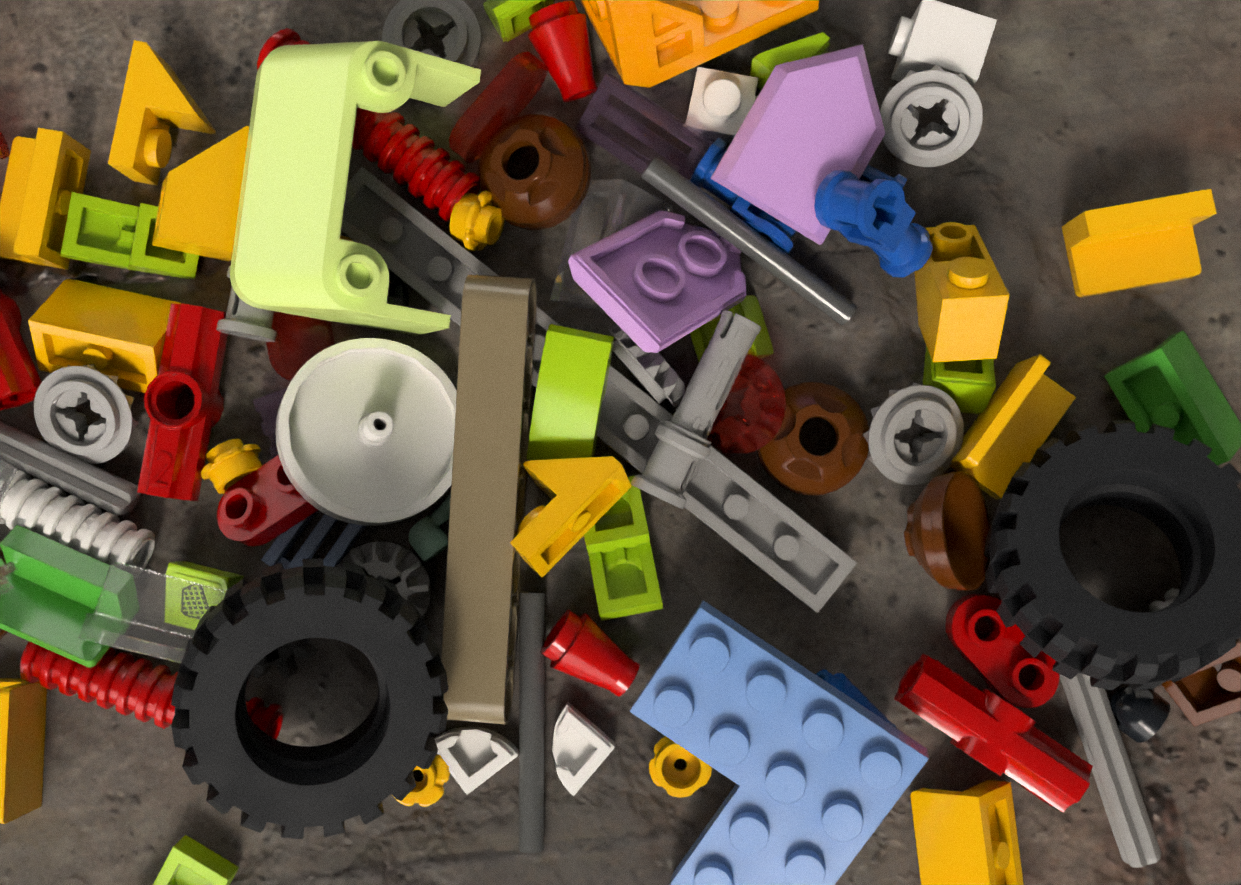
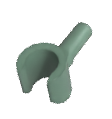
M451 493L439 508H436L431 515L426 516L410 529L409 543L425 562L431 560L448 547V536L441 526L450 518Z

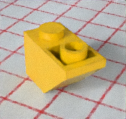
M249 126L243 127L168 172L161 187L152 246L227 262L231 261Z
M946 222L936 227L925 228L930 234L933 249L925 265L921 269L914 271L918 325L932 362L997 359L1009 293L976 226Z

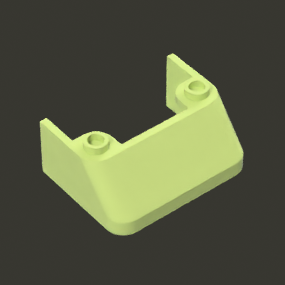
M383 41L285 45L271 51L258 68L254 88L230 267V281L237 296L246 304L259 309L413 336L448 329L451 315L388 304L389 271L384 259L375 249L366 244L340 239L357 108L377 113H387L398 109L409 98L446 107L480 82L481 69Z

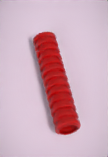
M290 28L276 32L265 42L259 53L257 71L267 55L274 49L285 45L311 43L301 40L299 34ZM357 108L352 148L355 150L363 149L364 157L370 162L378 161L379 169L385 174L394 172L393 179L400 186L409 184L408 191L415 198L424 196L423 203L430 210L439 208V216L445 222L450 221L455 203H458L466 192L478 193L480 187L479 176L474 172L465 174V166L459 160L450 162L448 151L444 148L435 150L434 141L429 136L419 137V129L413 124L405 125V119L400 113H377Z
M30 641L26 645L20 661V675L24 681L29 683L40 681V685L49 690L58 687L59 692L66 696H72L77 693L78 698L87 703L96 699L97 705L104 709H110L116 705V711L124 716L130 715L134 711L137 720L147 722L154 718V724L162 729L172 724L175 706L171 705L178 672L171 675V669L168 666L161 664L153 669L150 660L141 658L134 662V657L130 653L121 652L116 655L115 650L110 647L94 667H86ZM253 697L249 701L246 700L247 712L253 722L263 732L277 740L284 717L282 706L273 703L268 708L264 707V701L258 697Z

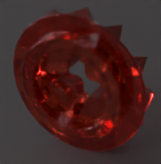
M748 353L729 392L734 393L743 388H748L744 392L745 397L740 404L746 412L744 416L747 419L737 414L722 420L721 418L725 414L723 411L728 404L727 400H725L706 439L722 449V453H749L764 447L776 436L784 421L786 396L779 376L765 361Z

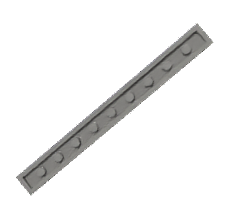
M361 167L348 182L341 232L354 242L366 244L375 249L384 259L388 270L443 314L451 315L450 319L460 327L462 295L467 275H498L365 168ZM538 307L536 309L532 385L535 388L537 387L547 329L550 324L561 326ZM610 365L606 393L601 405L597 438L643 474L659 441L655 435L658 426H662L665 420L670 422L673 415ZM710 445L709 449H711L708 458L699 460L683 493L687 500L684 508L812 611L818 613L856 566L857 562Z

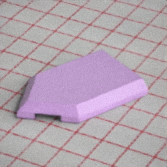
M863 44L776 65L711 176V179L819 245L823 244L831 230L822 226L815 214V195L820 183L826 175L834 170L850 171L860 179L885 135Z
M659 210L570 255L568 260L573 280L644 352L658 353L719 316L723 310H729L739 304L746 296V279L744 273L741 272V251L713 230L686 224L684 215Z

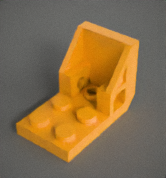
M580 0L623 83L647 88L653 87L811 14L819 8V0Z

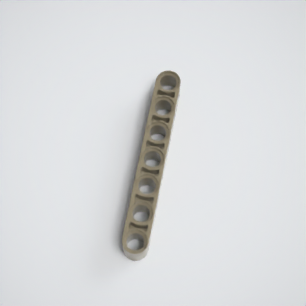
M469 274L466 277L463 288L441 662L446 670L449 689L443 694V699L448 708L447 720L506 725L512 708L522 557L510 542L518 535L517 529L524 519L527 470L523 463L527 461L537 309V288L534 278Z

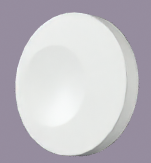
M358 338L332 345L314 355L299 369L281 400L276 419L275 434L279 459L292 485L306 501L316 509L337 520L357 525L378 526L408 519L435 503L451 486L457 390L436 363L408 345L380 338Z

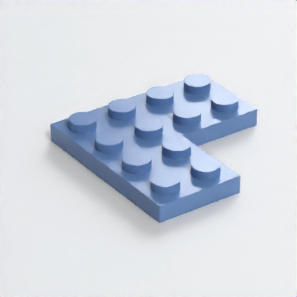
M704 600L638 695L630 710L632 714L736 783L674 870L670 885H835L929 759L927 748Z

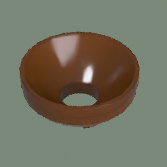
M528 114L512 119L502 125L491 136L484 147L479 162L478 176L480 178L481 191H489L491 193V206L501 208L502 217L506 222L525 230H542L554 227L565 221L578 209L586 197L591 181L592 167L589 152L583 140L571 127L550 116ZM522 146L535 147L539 153V164L535 172L526 179H512L507 168L511 154Z
M803 382L779 392L764 407L758 418L755 430V449L763 469L779 486L801 495H824L842 488L860 472L869 451L868 442L863 436V433L869 431V425L859 404L845 391L833 385L820 382ZM809 418H823L830 422L835 429V445L826 455L817 456L810 454L800 444V428Z
M962 471L936 476L923 489L916 502L912 503L907 509V526L904 531V538L909 556H914L927 574L946 589H977L984 581L985 573L989 567L990 559L984 555L986 536L990 530L988 510L982 492L974 478Z

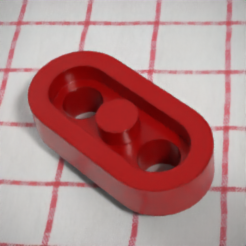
M277 455L227 489L218 505L217 522L221 532L227 538L248 546H261L318 511V509L306 501L295 489L283 469L279 455Z
M970 594L958 599L949 609L945 623L948 639L956 650L1003 700L1022 708L1038 707L1049 701L1059 685L1060 674L1052 670L1056 661L1043 651L1034 658L1019 644L1025 635L1016 624L1011 627H1005L996 611L1002 602L1001 600L982 594ZM988 616L993 624L992 632L987 638L979 639L975 633V623L979 618ZM1032 664L1036 671L1035 681L1031 685L1023 687L1019 682L1020 670L1024 666Z

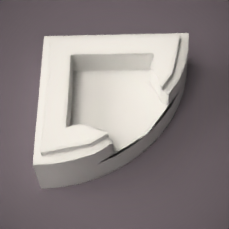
M567 702L559 714L554 727L552 753L559 779L574 796L612 752L616 743L573 705Z
M459 727L448 730L434 738L438 748L437 755H440L449 766V772L466 795L519 755L518 748L501 734L486 728Z

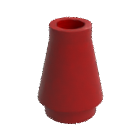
M574 1L555 3L533 13L528 18L532 29L528 34V38L559 88L563 102L576 101L598 91L594 78L586 14L578 12Z
M567 610L549 632L540 651L541 654L551 660L550 668L607 689L618 697L627 691L639 670V664L629 658L586 613L579 617L572 611Z

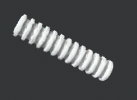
M0 462V524L6 523L10 530L16 525L22 526L130 573L133 579L144 570L155 547V535L152 531L148 529L137 531L135 523L129 520L120 522L119 517L110 512L102 514L100 507L94 504L85 505L83 499L74 495L67 497V493L57 487L50 488L47 482L41 479H32L30 474L22 470L15 471L11 465Z

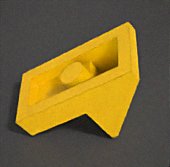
M134 40L108 164L134 182L158 185L161 168L166 167L171 157L172 140L169 133L170 127L208 134H215L216 131L171 66L147 42Z
M613 456L530 460L523 463L535 484L552 500L546 506L541 505L534 508L524 517L517 529L518 535L510 544L542 578L632 487L622 464Z

